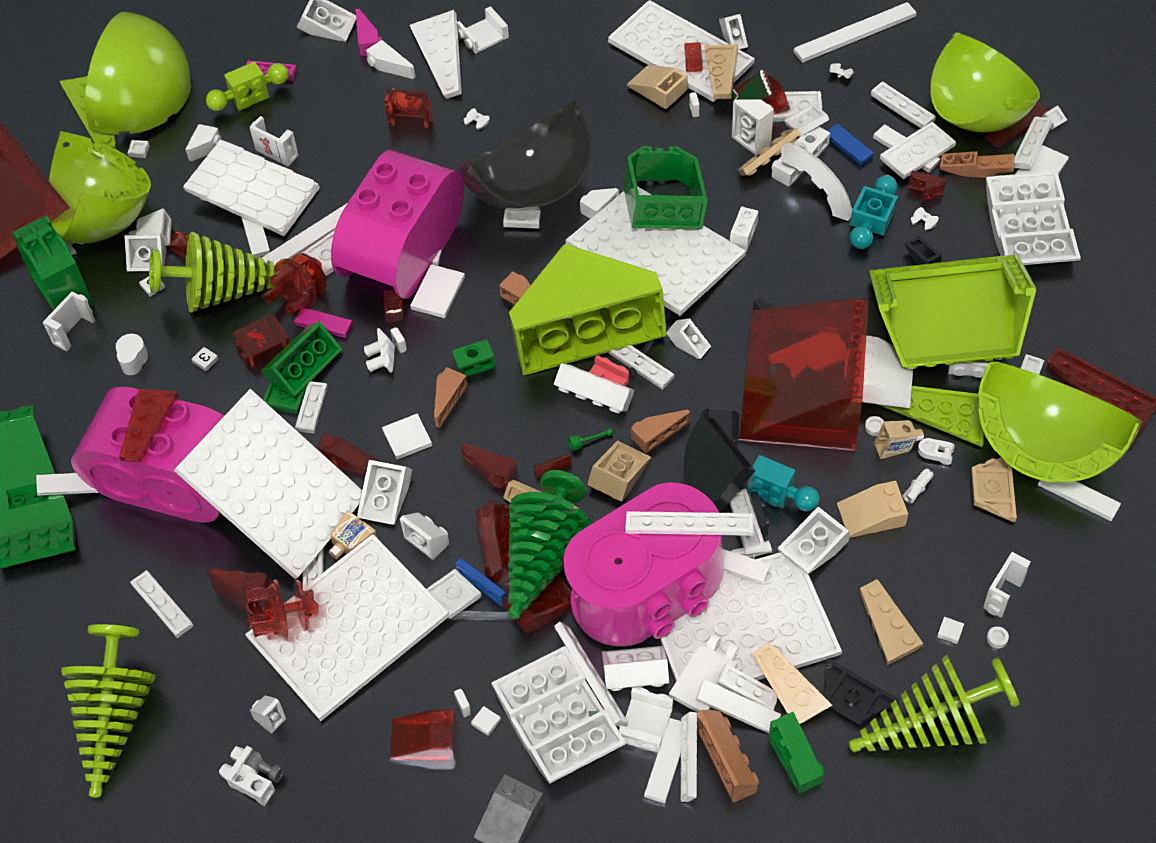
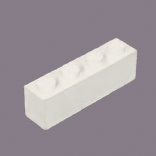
M561 363L554 385L559 386L558 390L569 393V391L576 393L575 397L583 400H586V398L592 399L593 404L601 407L603 405L610 406V411L619 414L621 411L628 410L635 391L566 363Z

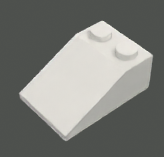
M310 0L297 28L313 36L346 42L356 21V15L328 0Z
M369 460L357 517L395 525L409 489L413 469Z
M817 507L778 547V550L809 574L835 556L849 541V530Z

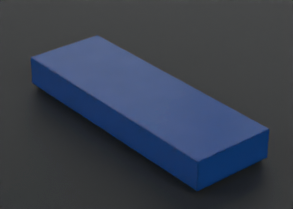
M839 124L827 130L830 132L829 140L859 165L864 164L874 156L870 149Z
M460 558L456 562L457 571L471 584L500 606L507 602L504 590Z

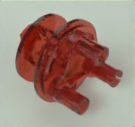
M298 253L292 259L284 258L279 260L275 264L274 275L269 278L273 288L263 293L262 297L266 298L264 301L267 304H270L276 298L285 296L290 301L285 306V309L291 315L302 307L308 308L312 306L316 301L317 294L322 293L327 286L322 263L305 253Z
M273 579L268 585H263V587L245 590L247 603L262 599L267 601L265 612L247 615L249 628L252 627L254 637L273 633V635H278L280 639L282 638L283 641L288 640L286 614L293 612L298 613L303 631H308L309 618L317 617L319 614L318 603L314 600V591L312 589L303 591L300 581L295 580V602L284 604L276 579Z

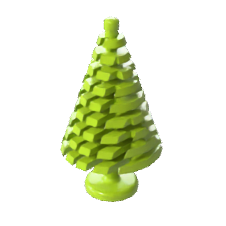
M194 232L189 234L185 267L162 266L160 251L158 249H151L149 285L151 293L159 292L161 277H185L186 299L189 312L197 311L199 305L201 309L207 308L210 301L212 305L219 304L221 297L223 302L230 301L232 294L235 299L242 296L243 290L245 295L252 294L254 283L255 291L259 292L263 290L265 282L266 287L269 289L274 287L275 279H277L278 285H282L285 283V279L295 281L298 276L296 270L287 271L285 266L280 264L277 270H275L274 262L269 260L265 270L263 258L257 256L254 262L252 254L246 252L245 256H243L242 250L237 248L232 252L231 246L224 244L221 247L220 242L213 240L211 243L210 239L202 236L200 239L199 235Z
M106 624L89 625L88 633L91 636L106 638L103 667L72 666L61 668L64 677L77 679L64 682L65 688L70 691L81 692L67 694L69 702L96 706L70 708L71 715L98 718V721H73L75 729L96 731V734H76L78 742L95 744V748H79L80 755L94 756V761H82L83 768L93 769V774H84L85 780L91 782L89 796L92 798L101 797L102 782L107 783L110 776L103 775V770H113L116 765L113 762H105V757H120L122 750L106 748V745H125L128 739L123 736L108 735V732H131L134 726L132 724L110 722V720H135L139 714L136 711L113 708L142 707L144 700L129 696L148 695L151 688L138 684L153 683L156 677L155 674L149 672L116 668L119 640L135 639L139 636L140 630L133 627Z
M946 655L942 658V662L957 696H951L936 664L931 669L944 696V702H939L928 675L925 673L921 678L934 706L927 707L915 682L911 688L922 711L915 712L905 691L901 697L909 716L903 717L895 700L891 703V707L898 722L892 724L886 709L883 710L880 714L886 727L880 728L876 718H874L870 722L874 732L868 733L866 727H864L860 731L862 737L850 740L849 747L853 752H857L864 747H867L868 751H876L873 743L879 742L882 750H889L885 738L891 737L895 748L903 749L897 733L903 732L909 747L917 748L909 730L915 727L923 747H931L921 725L927 722L937 746H945L933 721L937 717H939L951 745H958L945 715L951 712L965 744H972L958 711L962 707L980 744L986 743L970 704L998 692H1004L1012 707H1016L1020 703L998 657L991 661L996 679L964 692L955 670Z

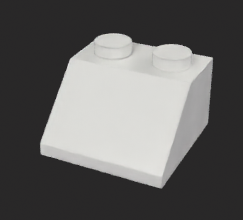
M418 512L403 515L400 518L404 538L432 560L449 545L447 531L442 527L438 528L428 516L424 517Z

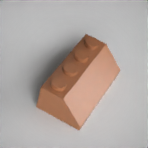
M699 710L697 711V731L732 802L734 803L757 793L758 777L755 772L751 773L748 767L750 765L745 753H741L739 740L736 735H732L728 718L723 717L721 711Z

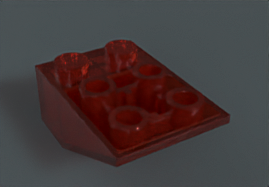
M220 568L206 570L214 591L248 614L268 616L274 594L267 575L259 572L254 574L244 573L240 570H235L234 572L225 571Z

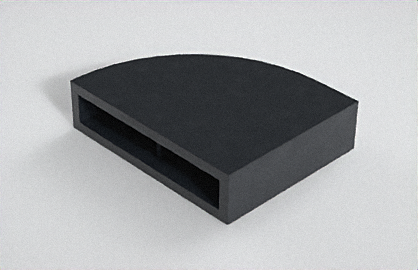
M702 415L692 429L686 444L684 476L686 484L705 494L714 503L719 513H721L754 474L755 469L714 418Z

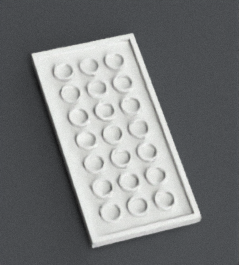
M650 0L608 37L609 43L647 65L678 69L688 75V88L712 102L716 100L713 95L704 45L730 44ZM739 49L734 82L754 64L755 59Z

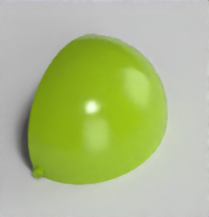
M955 33L942 50L931 77V99L938 114L951 124L973 132H993L1014 125L1032 110L1040 98L1036 84L1014 62L990 46L961 33Z

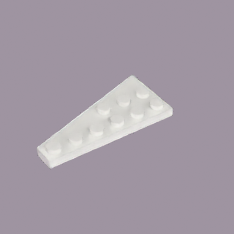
M452 10L411 24L410 27L445 98L448 99L462 94L456 12Z

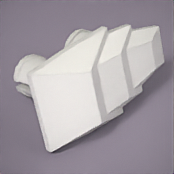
M378 328V341L364 346V351L368 357L379 352L381 354L376 358L367 360L366 364L370 372L383 366L392 372L395 345Z

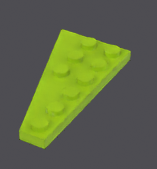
M87 77L59 81L94 144L101 146L103 143L117 150L116 135L89 130L85 110Z
M912 386L910 408L878 404L981 447L983 446L984 431L979 417L978 394Z

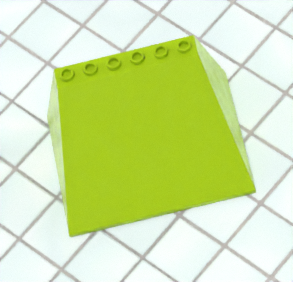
M1018 254L869 270L880 313L903 368L914 369L923 365L934 367L942 363L953 365L956 362L962 361L972 363L975 360L981 359L992 361L1000 357L1011 359L1014 356L1020 355L1036 287Z

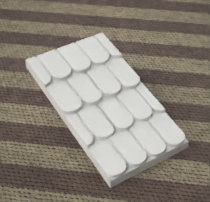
M223 140L216 144L207 158L204 159L183 186L186 192L285 236L320 188L318 183L312 179L296 174L288 168L269 162L263 157L245 151L244 148Z

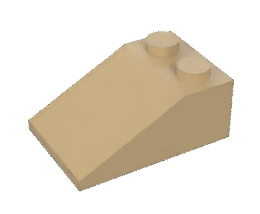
M616 441L593 465L587 485L622 502L636 484L651 457L624 443Z
M896 481L877 484L836 504L843 525L849 530V538L906 526L908 512Z

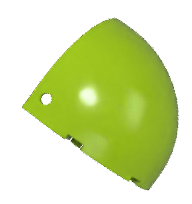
M126 11L117 14L108 23L95 48L87 77L85 110L89 130L119 135V132L130 131V134L143 132L167 121L168 117L172 114L176 115L184 106L191 91L190 68L180 43L164 26L143 15Z
M60 131L49 175L47 217L64 242L93 243L119 234L133 223L145 205L151 187L148 174L143 168H137L134 160L102 143L100 146L92 143L90 138ZM68 142L69 146L64 147L63 143Z
M1000 362L988 363L979 386V417L989 443L1008 465L1038 480L1073 482L1101 474L1111 468L1126 454L1142 425V421L1137 417L1099 398L1050 378Z

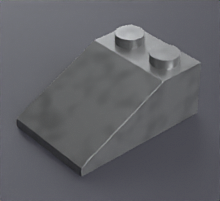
M505 774L493 793L474 835V839L481 843H521L544 804L543 793Z

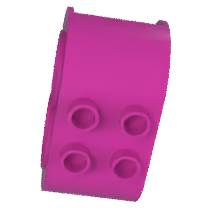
M387 150L382 153L343 209L337 222L331 245V263L335 273L339 276L347 277L354 272L394 286L395 293L401 298L407 299L411 297L421 285L430 265H433V260L439 251L443 250L456 228L464 198V182L461 174L458 171L395 150Z
M116 387L109 390L71 458V464L76 474L87 485L113 500L195 522H211L218 517L219 511L182 479L174 469L219 423L224 415L202 405L135 388Z
M681 483L656 485L581 530L571 539L564 554V570L568 583L572 588L571 607L574 617L588 636L606 645L630 646L638 644L652 635L656 639L662 638L674 628L675 620L686 613L690 617H694L705 610L709 604L708 599L717 591L723 578V535L626 533L627 512L719 513L714 503L701 491Z

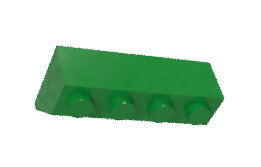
M317 321L309 324L261 372L273 386L294 397L342 348L323 324Z

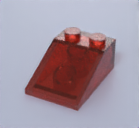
M558 574L539 593V596L534 601H531L532 604L526 610H522L520 617L515 619L526 634L544 627L572 608L571 590ZM508 594L503 602V606L507 611L511 607V603L508 601Z
M432 709L393 718L390 760L454 759L456 730L454 709Z

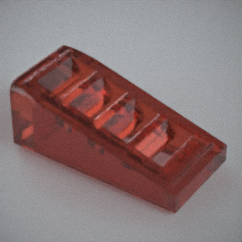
M701 42L685 43L686 72L702 71Z
M395 290L384 291L386 322L404 320L403 298L395 296L397 295Z

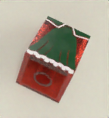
M764 69L732 90V103L735 100H762L774 109L773 115L791 109L782 84Z

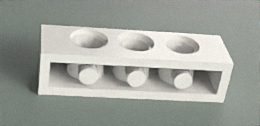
M818 126L800 136L793 144L818 157L829 145L830 132ZM782 156L779 160H775L771 167L772 178L788 187L803 173V171L782 162Z

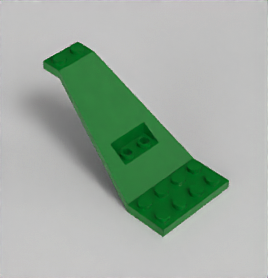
M33 405L21 406L18 409L0 412V568L75 550V525L63 494L37 496L36 475L55 474L35 422V408Z

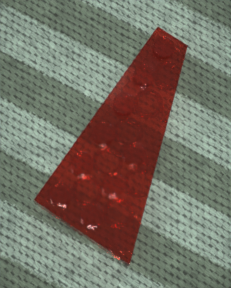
M1056 347L1048 358L1047 364L1071 387L1110 403L1140 419L1142 425L1134 442L1136 441L1156 410L1155 396L1059 347Z

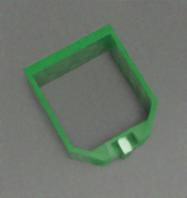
M642 146L627 156L623 187L631 228L702 229L708 200L697 157L679 147L669 146L668 151H663V148H656V151H652L651 146ZM636 179H644L645 181L678 180L689 187L691 196L639 195Z
M43 216L11 232L30 276L53 311L71 292L78 295L82 294L87 298L89 307L94 306L74 258L47 216Z

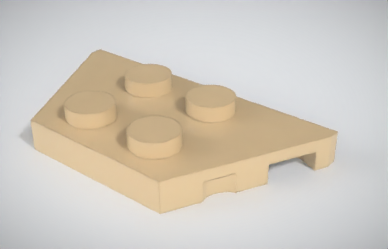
M1002 457L996 460L993 458L984 464L973 466L971 478L974 505L1015 522L1017 516L1012 467Z

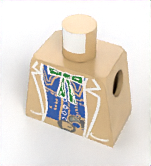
M909 420L883 422L874 445L880 459L911 451L915 441L923 440L924 434L922 429H914L912 422Z
M347 510L330 534L334 546L329 550V554L337 560L343 553L348 554L372 534L377 538L376 531Z

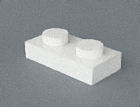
M505 209L503 224L504 227L539 228L541 213L540 210Z

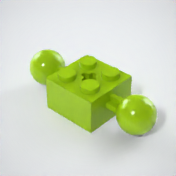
M254 61L224 74L228 91L223 92L217 89L210 91L206 96V104L213 111H222L227 106L228 100H232L237 109L242 110L269 98L266 84L270 82L275 85L285 83L289 77L288 69L281 63H275L268 68L267 74L263 75Z

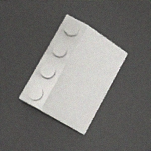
M860 335L852 401L910 408L913 369L902 367L896 349L890 343L879 337Z

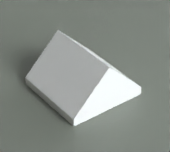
M125 235L127 271H149L151 249H158L160 251L161 265L164 266L167 250L161 235Z

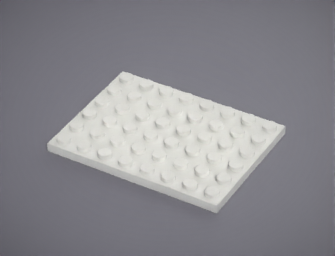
M637 186L639 195H651ZM624 191L566 239V244L656 272L663 288L664 306L680 316L746 254V250L705 226L702 229L631 228Z
M251 389L174 469L182 479L295 579L300 576L331 539V532L345 512L348 510L352 513L357 508L362 495V490Z
M372 534L245 635L314 715L322 721L447 619L449 612Z
M782 552L756 559L771 566L763 585L724 571L721 584L714 595L708 599L709 604L705 610L694 617H690L686 613L674 621L675 626L667 635L660 638L675 681L678 680L699 645L707 646L713 633L721 637L719 640L720 644L715 650L719 654L725 656L731 643L739 646L737 650L739 652L733 660L737 663L736 669L755 680L764 679L766 676L752 653L769 642L795 668L841 655L842 650L808 573Z

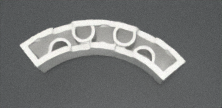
M786 143L781 148L782 162L800 171L805 170L812 177L811 180L827 193V200L833 216L848 221L851 217L852 205L845 188L837 176L820 159L807 150L793 143Z

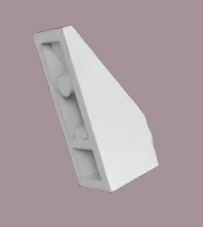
M381 40L366 50L368 63L379 71L410 79L415 78L414 66L384 41Z

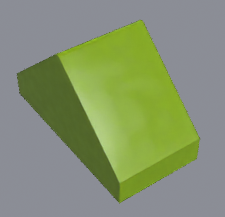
M568 244L561 247L509 312L517 357L523 376L560 366L561 363L568 364L666 336L663 288L656 272ZM565 318H568L569 320H571L572 323H573V325H572L571 323L567 322V321L565 320Z

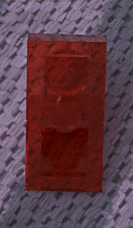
M912 171L908 187L924 191L922 201H926L944 193L947 179Z

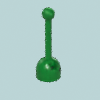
M608 428L605 432L586 438H581L578 435L569 436L567 438L568 445L573 452L579 450L583 446V442L605 435L611 436L613 430Z

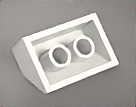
M735 100L733 102L732 138L757 156L759 151L771 145L774 109L762 100Z
M663 646L602 652L606 689L619 691L625 687L639 689L646 685L661 687L669 683L668 663Z

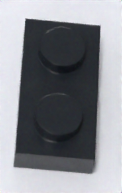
M758 491L750 492L749 499L761 534L766 535L767 527L770 524L768 515H764L763 512L765 509L763 498H759Z

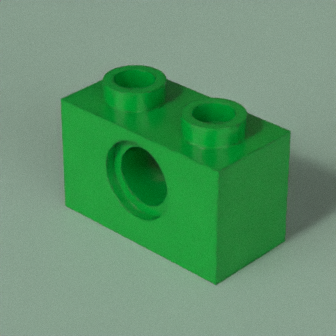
M487 339L452 350L453 362L457 371L466 376L496 367L495 357Z

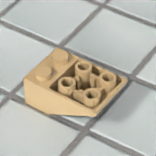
M648 65L627 83V86L667 109L687 91L688 75L673 67Z

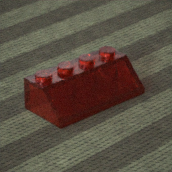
M489 500L475 511L485 575L490 581L500 584L509 583V506Z

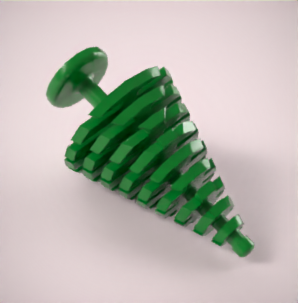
M561 470L546 471L540 480V486L544 492L518 494L511 499V504H509L510 562L508 567L510 572H508L510 582L508 601L511 603L508 615L513 619H518L522 610H526L532 604L531 601H534L539 596V593L554 579L553 577L564 567L565 550L571 539L581 530L592 524L589 517H585L586 514L580 508L572 509L574 507L573 503L580 502L585 498L587 488L578 477Z

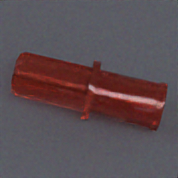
M569 454L553 460L549 458L548 461L533 466L537 478H539L546 471L557 470L572 464V459Z

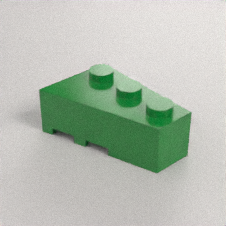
M794 711L771 721L768 740L798 793L800 794L821 784L824 769L820 762H817Z

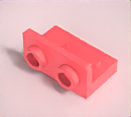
M598 355L595 357V365L589 371L590 373L623 386L628 384L629 371L625 367L618 366L607 358H602Z

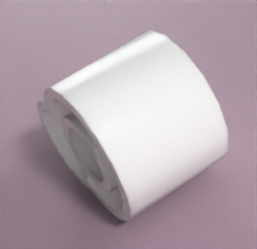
M126 334L117 341V359L122 371L127 375L138 373L148 359V352L142 338L137 334Z

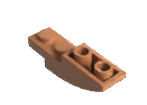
M977 152L942 154L940 169L967 177L997 176V173L1013 172L1015 156L1014 154L978 156Z

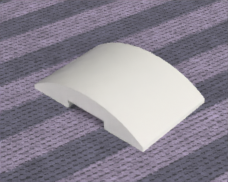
M1057 171L986 177L989 215L1000 256L1018 254L1023 265L1080 260L1073 229H1070L1064 208L1065 198Z
M566 646L492 682L495 693L531 759L549 784L626 744L605 709L603 710L588 686L584 674ZM588 711H597L598 713L590 717Z

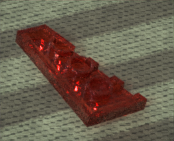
M1037 102L1032 110L1020 121L1005 129L987 132L984 139L997 147H1001L1014 139L1020 132L1024 133L1027 131L1034 117H1043L1042 115L1051 109Z
M138 389L119 454L121 461L141 462L153 442L154 435L161 429V423L165 416L169 415L172 410V404L178 400V392Z

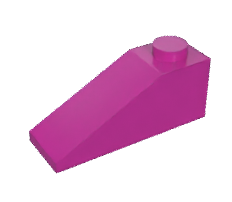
M356 9L360 56L367 55L366 50L381 41L382 37H378L377 29L360 9Z

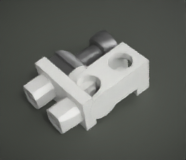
M236 746L230 755L236 761L233 767L226 763L223 764L219 773L227 780L230 787L247 794L265 806L275 791L271 781L278 783L283 777L285 768L278 764L271 766L263 760L259 752L254 751L248 746L245 749ZM259 772L268 774L269 780L259 776Z

